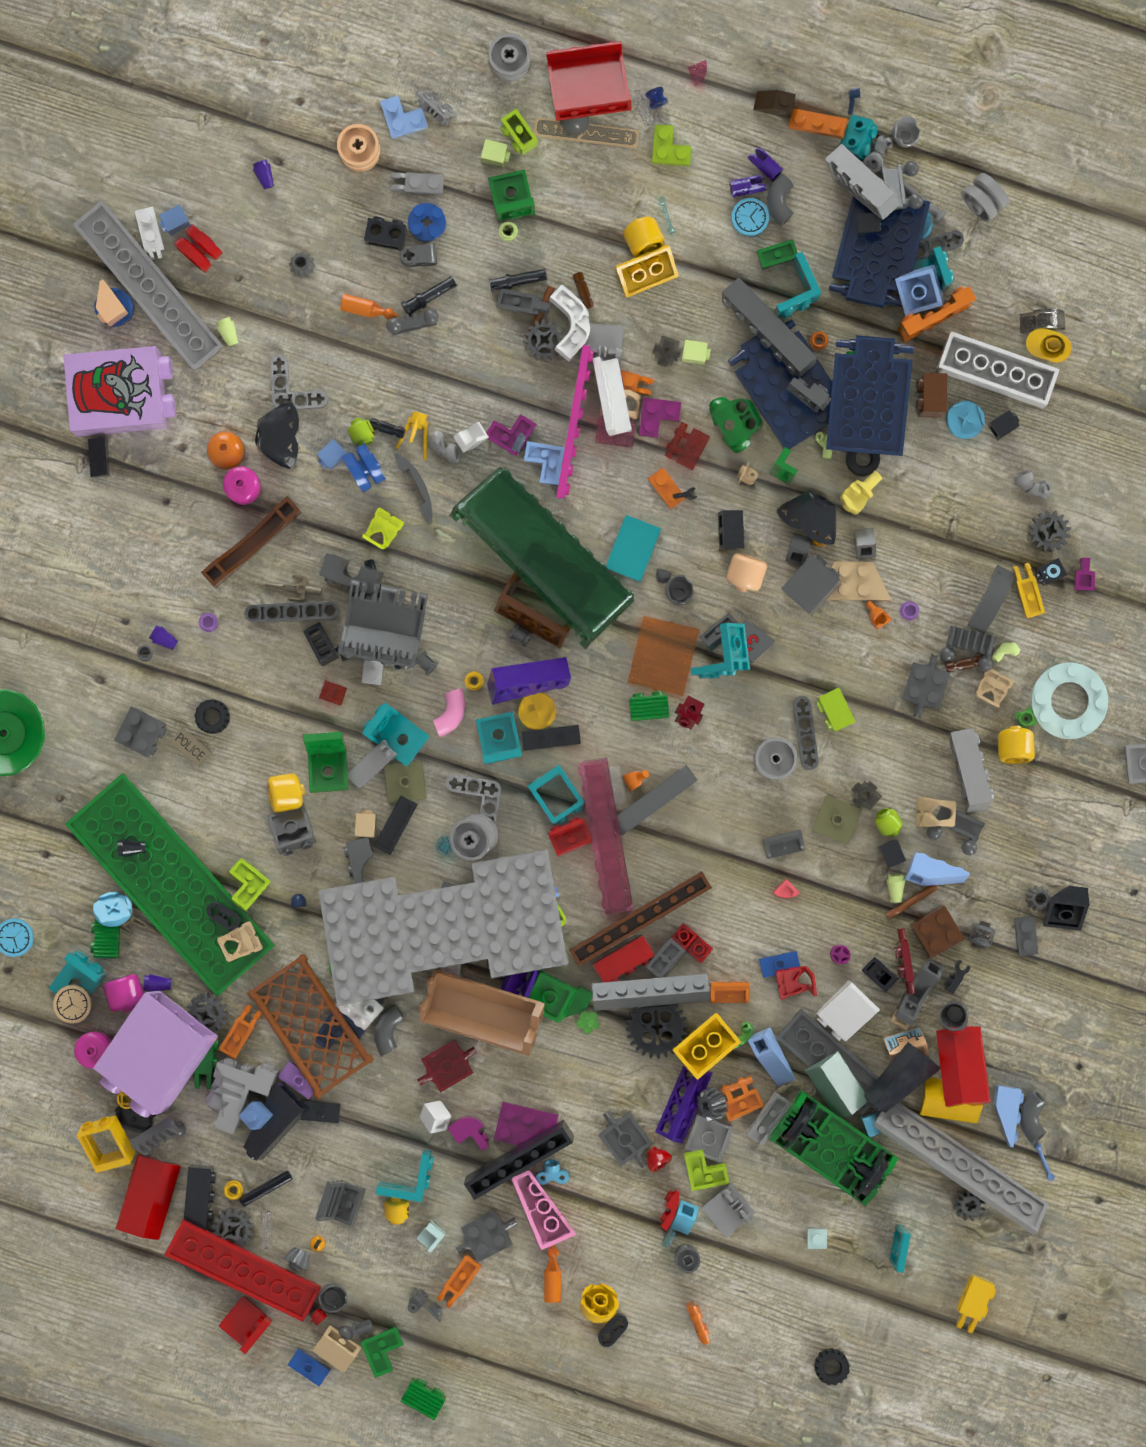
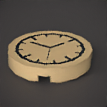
M67 985L60 989L53 1001V1008L57 1017L63 1022L70 1024L86 1019L93 1006L92 997L89 992L78 985Z

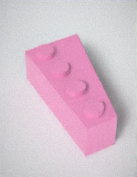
M527 1169L511 1179L540 1250L577 1235L530 1170Z

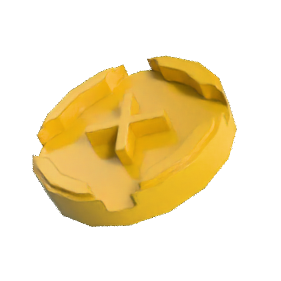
M537 693L525 696L520 701L518 715L522 724L527 728L539 730L550 726L554 721L556 708L552 698L547 694Z

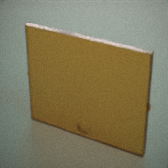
M643 616L627 683L683 696L699 629L676 624L673 621L668 622Z

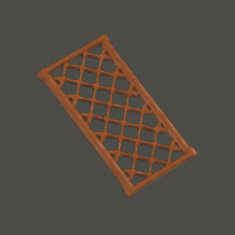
M302 954L256 988L249 990L247 994L250 999L254 1000L314 1091L313 1095L315 1098L320 1099L333 1087L364 1066L372 1063L374 1058L371 1054L367 1053L310 967L306 955ZM298 963L301 965L302 968L298 974L289 972ZM282 974L285 975L282 985L273 983ZM289 974L298 977L296 987L286 985ZM301 977H308L312 982L309 990L299 988ZM269 985L268 994L260 996L258 991ZM273 985L282 988L280 998L270 996ZM285 988L295 990L293 1001L283 998ZM299 990L308 992L307 1003L297 1002ZM312 993H319L323 1000L319 1006L310 1004ZM270 999L279 1001L277 1012H270L266 1006ZM283 1001L293 1004L291 1014L281 1012ZM296 1004L306 1007L303 1017L294 1015ZM310 1006L319 1009L317 1019L307 1017ZM323 1009H330L334 1015L330 1022L320 1019ZM280 1015L290 1017L287 1028H281L277 1021ZM294 1017L303 1019L301 1030L292 1029L291 1025ZM307 1020L316 1022L314 1033L304 1030ZM319 1023L329 1024L330 1028L327 1036L318 1034ZM333 1025H340L344 1032L341 1038L331 1036ZM291 1031L301 1034L298 1044H291L287 1038ZM306 1033L314 1036L312 1046L302 1044L303 1034ZM317 1036L327 1038L325 1049L315 1047ZM330 1039L340 1041L338 1052L328 1049ZM344 1041H351L355 1047L352 1054H346L341 1051ZM301 1047L311 1049L309 1060H302L298 1053ZM314 1050L324 1051L323 1062L313 1061ZM328 1052L338 1055L336 1065L326 1063ZM341 1055L351 1057L349 1068L339 1066ZM361 1057L364 1062L353 1069V1059ZM312 1063L322 1066L320 1076H312L308 1070ZM325 1066L335 1068L332 1079L323 1076ZM339 1068L348 1070V1073L337 1080L336 1075ZM323 1079L331 1080L332 1084L323 1090L320 1088L319 1085Z

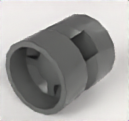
M682 1244L676 1249L674 1258L678 1269L683 1273H693L696 1271L701 1261L696 1247L691 1244Z

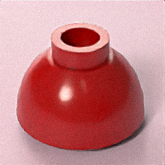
M656 1146L647 1151V1166L650 1172L661 1170L672 1160V1155L669 1152L657 1149Z

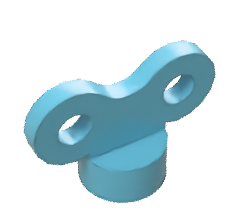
M550 1159L544 1162V1170L537 1172L536 1180L541 1185H545L550 1181L565 1184L569 1180V1173L566 1170H560L558 1160Z

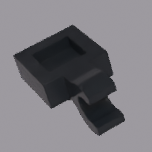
M961 960L955 963L956 973L953 976L950 974L944 983L946 985L944 989L951 994H954L964 979V975L970 970L969 965L964 970L960 969Z

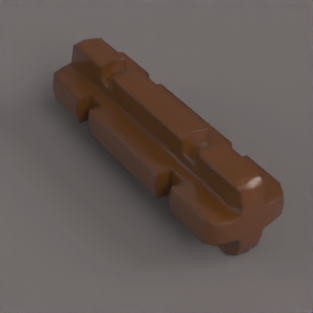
M582 272L575 273L573 279L577 283L576 287L579 296L583 300L582 303L586 309H590L594 306L592 298H590L591 295L586 281H584V275Z
M979 655L972 659L970 657L955 662H948L945 664L946 671L951 673L955 672V670L960 671L972 668L973 666L977 667L978 660L982 657Z

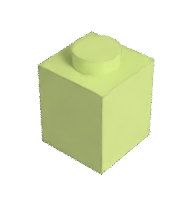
M485 139L481 162L504 168L505 162H509L511 151H508L507 144Z
M685 340L682 362L704 365L705 360H709L711 349L707 348L708 343Z

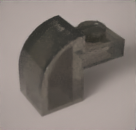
M1037 309L1033 310V312L1019 314L1020 333H1031L1041 328L1053 331L1065 330V313L1063 310Z

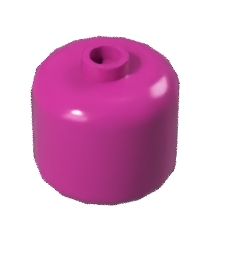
M234 467L224 477V492L236 504H250L261 493V480L254 471L247 467Z
M136 974L127 975L106 982L103 985L109 1009L113 1012L123 1010L124 1013L133 1011L134 1006L137 1005L144 994L139 977Z
M92 1031L85 1033L75 1043L74 1054L76 1060L83 1067L93 1069L112 1040L104 1032Z

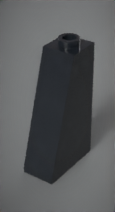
M907 1042L864 1095L869 1100L868 1105L876 1111L880 1109L884 1113L888 1112L937 1073L941 1067L911 1043Z
M283 1082L276 1083L273 1086L264 1104L273 1116L261 1129L251 1130L243 1146L247 1151L246 1154L252 1160L264 1159L308 1111V1108Z

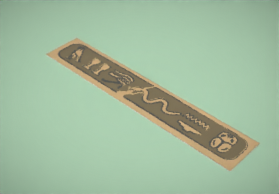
M536 117L534 134L537 137L637 149L639 130L589 124L586 131L582 134L570 135L561 127L560 121Z

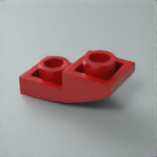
M684 923L671 936L675 942L701 964L714 950Z
M677 1188L674 1191L670 1190L664 1198L666 1200L665 1206L670 1210H665L659 1220L661 1221L660 1226L666 1231L677 1212L680 1194Z

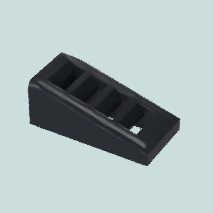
M320 622L303 631L318 662L322 666L339 658ZM320 630V632H321L320 634H318V635L314 636L313 638H311L310 635H312V634H314V633H316V632H318V631ZM321 638H324L323 641H321V642H319V643H317V644L314 643V642L320 640ZM325 645L328 646V647L324 648L323 650L318 651L319 648H321V647H323V646H325Z

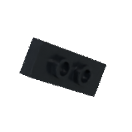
M579 725L522 732L524 751L581 744Z
M400 795L373 846L391 855L418 804Z
M300 1100L308 1108V1111L300 1120L339 1123L341 1103Z

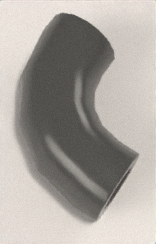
M780 173L769 187L767 196L769 212L780 227L794 214L786 203V196L794 185L783 173Z
M396 1004L380 1015L375 1026L374 1041L381 1057L398 1047L394 1041L393 1032L396 1026L405 1021Z
M1032 1090L1027 1095L1020 1110L1021 1129L1032 1145L1037 1143L1046 1134V1131L1039 1122V1113L1047 1102L1035 1090Z

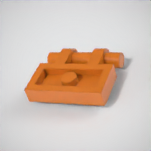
M751 1076L744 1079L741 1077L737 1079V1082L730 1085L726 1084L722 1086V1089H719V1091H723V1096L726 1095L727 1097L726 1103H728V1106L726 1108L728 1112L725 1114L729 1122L764 1106L757 1089L748 1090L747 1085L754 1083ZM741 1088L743 1094L733 1098L731 1093Z
M693 1301L686 1303L700 1343H703V1345L710 1343L708 1337L710 1333L706 1323L702 1322L703 1317L699 1305H694Z

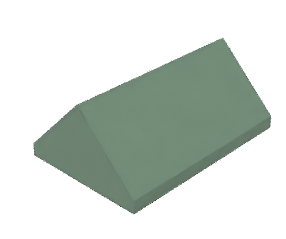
M839 1051L805 1070L830 1110L841 1118L853 1115L869 1101L864 1096L866 1094Z

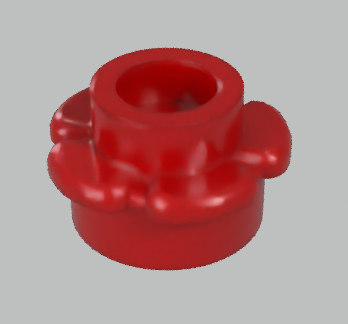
M318 1308L310 1316L312 1318L310 1323L313 1322L317 1326L328 1315L324 1310L321 1311Z

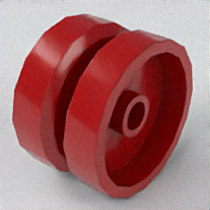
M191 224L185 233L192 242L190 243L187 239L179 237L174 246L196 267L206 273L211 267V262L205 255L213 260H217L223 252L208 235Z

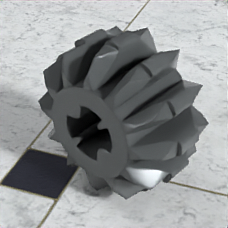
M717 1087L704 1089L697 1096L699 1102L696 1104L700 1108L699 1111L702 1112V1117H706L708 1121L719 1120L728 1112L726 1097L723 1096V1091H719Z
M965 1188L964 1195L958 1191L957 1193L960 1198L954 1197L953 1199L958 1203L953 1205V1209L958 1210L956 1215L958 1217L963 1215L962 1219L965 1221L968 1217L971 1221H974L975 1214L978 1218H981L979 1210L985 1212L986 1209L981 1205L986 1203ZM970 1201H971V1202L973 1203V1207H972V1206L967 1207V1206L965 1205L966 1202H967V1203H970Z

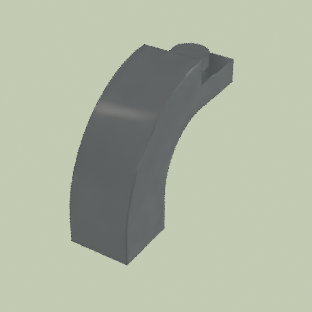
M999 565L996 566L981 600L972 612L968 626L985 634L1013 582V572Z
M930 958L926 959L914 976L915 993L907 994V989L905 990L896 1008L898 1009L896 1017L910 1026L915 1023L926 997L940 980L944 970L943 966Z

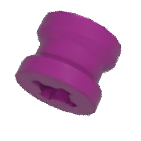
M836 945L831 949L830 957L837 964H845L850 959V951L843 945Z

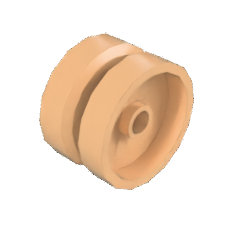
M353 124L346 127L340 133L337 140V150L342 163L348 169L355 172H364L372 169L377 164L380 157V144L376 133L370 127L363 124Z

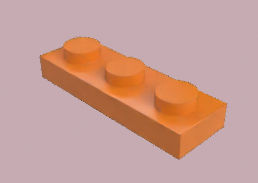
M793 108L788 127L793 130L844 139L849 121L847 118Z

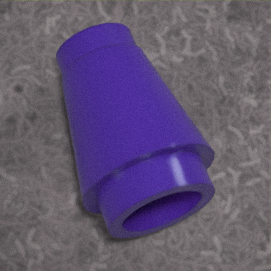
M267 159L254 163L253 172L263 186V189L273 187L270 163L268 164Z
M156 625L149 636L152 643L172 651L178 643V640L162 626Z
M153 974L144 975L143 991L171 990V979Z

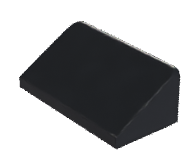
M106 437L88 439L90 477L110 476L108 439Z

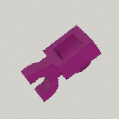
M1080 558L1081 571H1075L1074 590H1095V571H1090L1091 558Z

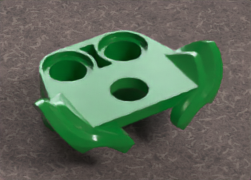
M724 397L713 399L709 404L713 424L720 427L725 436L722 438L724 443L734 453L745 450L750 444V437L763 426L762 419L751 400L741 398L729 401ZM741 402L746 404L744 412H741L739 409ZM751 418L756 422V426L753 429L749 427V420ZM727 420H732L735 424L734 429L731 431L725 428Z

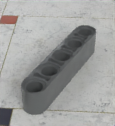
M330 601L258 604L248 606L245 609L244 615L251 623L323 621L338 618L340 609L337 604ZM329 606H334L336 609L335 614L332 616L326 614V609ZM294 607L297 609V615L291 618L287 613L290 608ZM309 607L316 608V614L312 617L307 615ZM276 608L278 610L277 617L270 618L268 615L269 611ZM253 609H257L259 612V616L256 619H251L249 616L250 611Z
M685 765L611 821L620 834L624 835L698 780L689 767Z

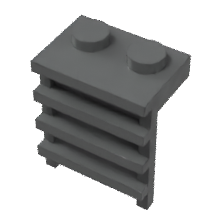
M344 1180L327 1181L315 1219L317 1221L336 1220L346 1225L354 1226L366 1189Z

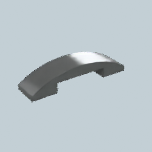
M395 453V459L402 473L411 472L426 502L420 505L419 508L427 524H432V504L421 475L406 458Z

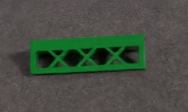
M784 447L769 474L789 485L798 470L785 463L791 450Z

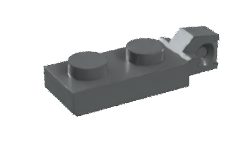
M500 289L496 305L497 309L528 315H538L539 312L550 313L551 309L549 303L542 302V298L537 295Z

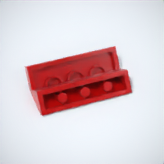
M966 1026L963 1030L950 1031L947 1028L937 1030L936 1035L945 1107L950 1108L964 1104L976 1106L991 1103L981 1026Z
M137 1154L115 1229L141 1238L159 1240L181 1165L160 1161L152 1156L146 1157Z

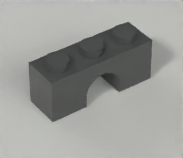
M326 553L319 574L325 577L324 581L335 584V582L342 583L341 587L350 590L352 579L361 581L359 594L361 593L363 581L367 582L366 596L373 594L375 584H381L383 572L367 566H361L359 574L353 578L347 571L348 559Z

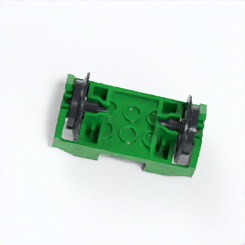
M802 1090L797 1094L784 1117L768 1137L769 1140L852 1196L865 1207L878 1193L877 1189L882 1187L881 1185L886 1181L885 1177L891 1174L899 1159L875 1140L869 1138L865 1133L856 1129ZM803 1102H810L812 1104L807 1106Z

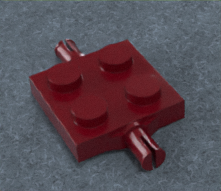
M905 928L897 929L899 941L896 943L897 947H894L895 958L899 959L900 966H897L898 977H901L902 981L906 983L907 994H914V974L909 943L907 942L908 939H906Z
M454 1039L421 1058L426 1067L427 1074L417 1079L420 1082L419 1084L422 1086L431 1080L436 1084L441 1093L472 1075L474 1072L469 1065L468 1058L478 1053L475 1050L476 1048L473 1046L464 1052Z

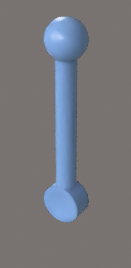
M1036 1143L1034 1149L1039 1153L1047 1172L1046 1177L1049 1181H1053L1055 1176L1050 1172L1041 1150L1042 1146L1040 1143Z

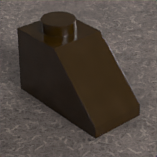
M780 90L757 91L753 111L790 118L796 94Z

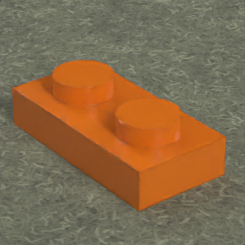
M661 468L648 478L650 484L670 510L686 499L684 497L673 498V494L682 492L664 468Z

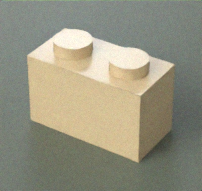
M329 1325L312 1351L344 1373L357 1356L361 1347L352 1340L342 1339L339 1331Z

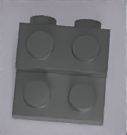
M794 377L786 390L817 413L819 409L823 411L831 401L827 393L828 390L821 384L817 386L815 383L809 389L807 388L808 384L801 378L797 380Z
M131 706L114 741L149 758L150 755L153 756L157 751L158 745L156 743L158 739H162L166 733V723Z
M304 803L298 809L267 815L276 849L280 855L289 856L298 848L306 850L311 848L313 843H316Z

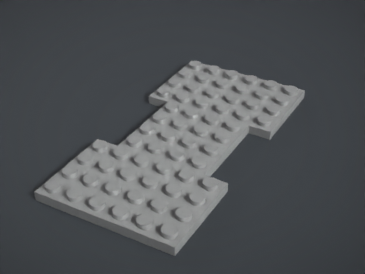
M548 850L471 863L474 883L398 896L395 877L318 890L337 1006L413 993L414 986L411 973L488 959L491 978L568 965Z

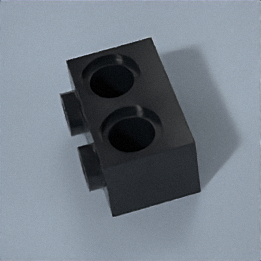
M374 216L373 219L368 218L364 237L366 245L402 251L407 227L402 221L392 220V222H388L378 216ZM375 227L382 229L378 235L372 234L371 231ZM392 231L400 232L398 238L390 237Z

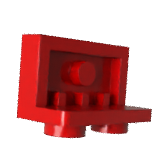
M574 818L568 822V825L563 827L558 825L550 829L551 832L548 835L557 857L593 843L583 818L580 820L579 818Z

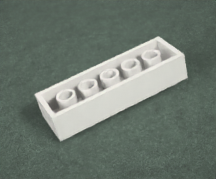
M951 331L947 336L935 371L948 373V376L1044 409L1048 405L1060 369Z

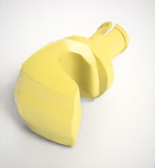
M874 470L863 482L856 480L841 494L839 500L844 510L857 515L864 508L868 498L871 499L873 497L871 490L883 479L877 471Z

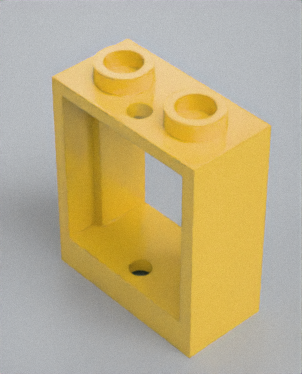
M116 1115L112 1117L106 1116L94 1122L87 1121L81 1125L76 1135L96 1173L131 1164L135 1155V1151ZM110 1129L120 1150L102 1155L92 1134Z

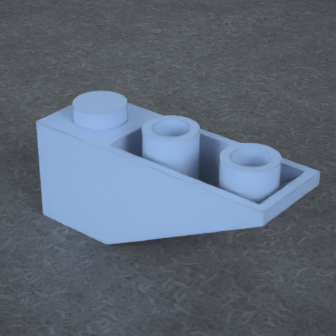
M916 852L910 860L905 880L921 886L964 883L970 873L961 867H954L948 865L945 861L935 860L924 853Z
M769 1027L753 1034L748 1042L756 1058L775 1083L781 1086L784 1083L795 1080L796 1078L771 1028Z
M995 1085L993 1106L1007 1145L1014 1147V1143H1017L1018 1140L1016 1126L1021 1120L1019 1105L1023 1104L1024 1094L1021 1093L1022 1090L1019 1088Z

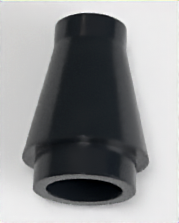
M128 839L118 841V856H123L124 858L145 853V842Z

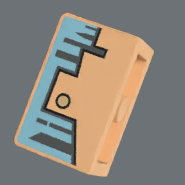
M920 1027L884 1038L890 1062L893 1061L907 1042L929 1056L927 1043Z

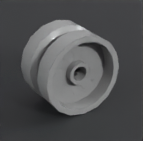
M503 34L494 39L489 47V65L495 77L505 82H514L527 74L531 58L529 46L523 38L516 34Z
M980 173L973 180V185H968L961 192V197L965 204L976 216L985 222H990L996 217L997 210L1002 211L1010 203L1002 187L985 173Z
M771 738L763 741L756 748L754 765L762 777L769 780H780L788 777L794 771L797 765V753L789 741L782 738ZM774 755H777V758H779V761L776 763L772 760Z
M483 814L467 816L453 826L450 833V844L453 851L464 860L474 861L482 858L492 851L498 842L496 824Z

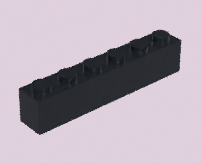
M563 1119L466 1176L464 1185L475 1200L573 1143L574 1134Z

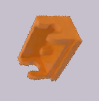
M710 982V1003H749L750 983Z

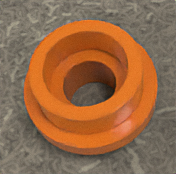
M821 331L814 332L809 339L810 346L818 351L825 349L829 342L828 336ZM820 338L822 344H817L815 339Z

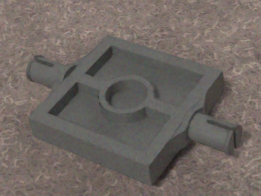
M931 654L929 664L922 665L913 662L902 698L916 705L913 716L921 718L924 708L940 709L950 672L936 667L939 656L936 655L934 659L935 654Z
M610 1110L607 1111V1114L605 1112L603 1116L609 1122V1125L598 1135L620 1166L634 1159L641 1168L644 1165L646 1166L647 1162L641 1154L652 1142L632 1114L628 1112L623 1117L615 1119Z
M496 1210L461 1227L466 1243L456 1247L458 1254L460 1255L470 1249L479 1263L513 1245L508 1235V1229L518 1225L517 1221L514 1222L516 1220L515 1217L504 1222L499 1218Z

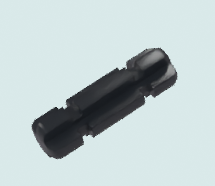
M374 418L370 419L374 430L378 429L379 432L392 436L395 435L398 438H403L406 430L403 427H396L384 421L379 422V420Z

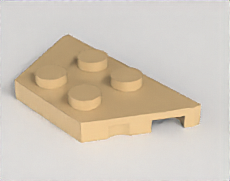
M835 561L831 569L834 568L841 575L839 579L842 583L827 600L890 601V596L873 562Z

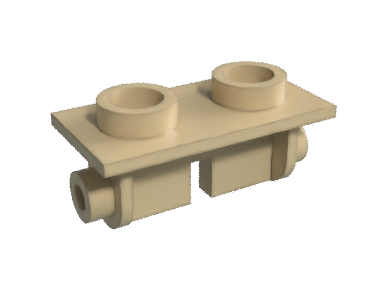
M748 462L747 466L742 465L736 476L739 479L738 485L740 481L752 485L758 478L757 471L748 467L750 462Z

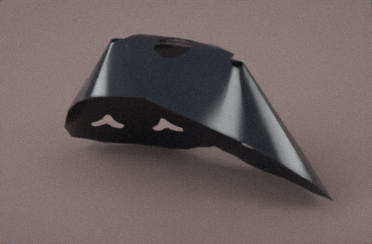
M292 402L284 403L259 418L255 436L257 450L271 461L287 469L292 468L298 455V443L295 435L299 429V417L297 409ZM288 407H290V411L292 412V414L287 412ZM291 421H293L292 429L290 425H288V423H290ZM290 444H292V447H291L292 451H290V450L288 449V447L290 446Z
M807 491L782 504L777 509L779 517L788 526L804 530L809 538L821 544L832 545L835 543L836 506L830 500L815 492ZM782 510H787V516H785ZM797 518L799 523H796V521H792V519ZM812 530H818V536Z

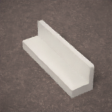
M601 357L593 358L607 433L609 436L631 431L632 428L618 359L602 361Z

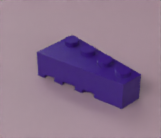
M563 657L492 668L487 682L491 704L494 705L569 686L571 674L567 658Z

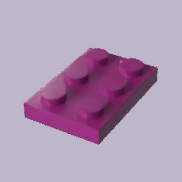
M503 1101L493 1140L520 1145L555 1125L559 1115Z

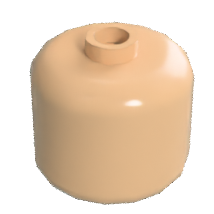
M739 553L734 554L726 579L730 584L736 586V590L747 592V590L757 591L762 586L767 563L752 556Z

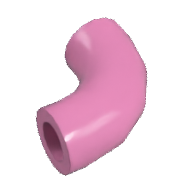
M462 688L444 694L447 704L446 711L440 717L433 719L439 737L445 736L456 729L464 717L466 703Z

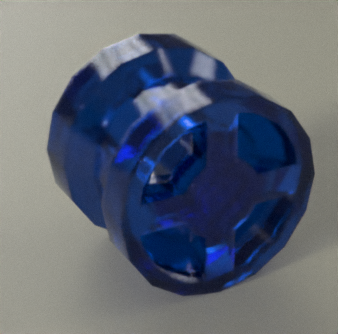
M656 87L645 93L646 98L650 100V109H656L668 103V99L663 94V87Z

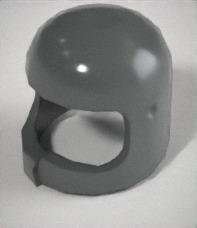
M959 1001L947 1002L940 1011V1021L943 1026L950 1031L963 1030L968 1023L969 1012L967 1007Z

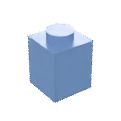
M180 204L159 215L162 220L159 222L164 232L168 231L170 236L190 226Z
M333 439L317 454L320 458L318 462L324 469L328 467L332 471L343 461L341 456L347 453Z
M261 1101L251 1102L239 1115L241 1120L251 1130L261 1129L273 1116Z

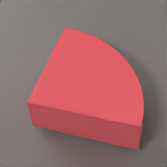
M787 879L773 891L775 895L781 898H792L800 893Z

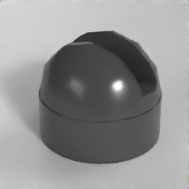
M657 568L656 580L662 584L667 583L671 578L672 572Z
M143 645L138 648L137 656L141 661L147 662L153 657V651L149 646Z

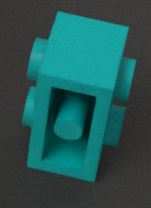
M852 114L844 139L841 140L840 145L843 144L854 156L863 162L870 152V145L877 135L878 126L872 119Z

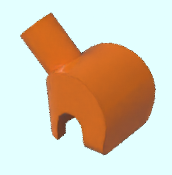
M872 601L865 604L870 611L868 617L875 629H880L892 620L886 611L881 607H876Z
M643 770L640 773L631 772L622 777L631 792L642 784L643 779L647 778L649 773Z

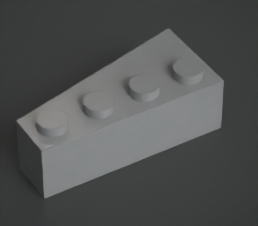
M843 144L825 158L835 182L882 220L900 205L897 199L898 193L892 187L889 188L881 178H878Z
M973 728L951 732L949 740L954 762L959 765L956 766L959 781H963V784H961L962 799H966L968 804L965 808V813L967 815L989 810L992 799H994V792L992 787L989 788L988 786L989 773L983 767L985 759L983 752L979 751L978 744H980L979 735L974 733Z

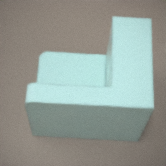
M430 1220L418 1235L417 1240L428 1248L427 1251L431 1253L445 1236L446 1232Z

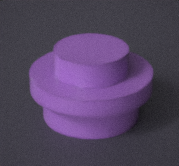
M907 601L900 607V615L905 620H914L919 614L918 605L912 601Z
M205 613L199 619V626L206 632H212L218 626V619L212 613Z

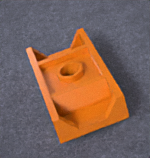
M961 286L954 290L948 302L941 306L935 314L931 311L924 315L923 318H921L919 313L915 316L909 314L904 317L897 329L904 343L971 307V303L977 299L970 286L965 289Z

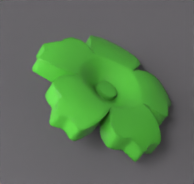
M583 1011L579 1016L582 1020L576 1021L577 1026L580 1029L584 1028V1033L587 1034L593 1032V1028L598 1029L600 1026L599 1020H595L598 1017L596 1012H589L588 1016L587 1011Z

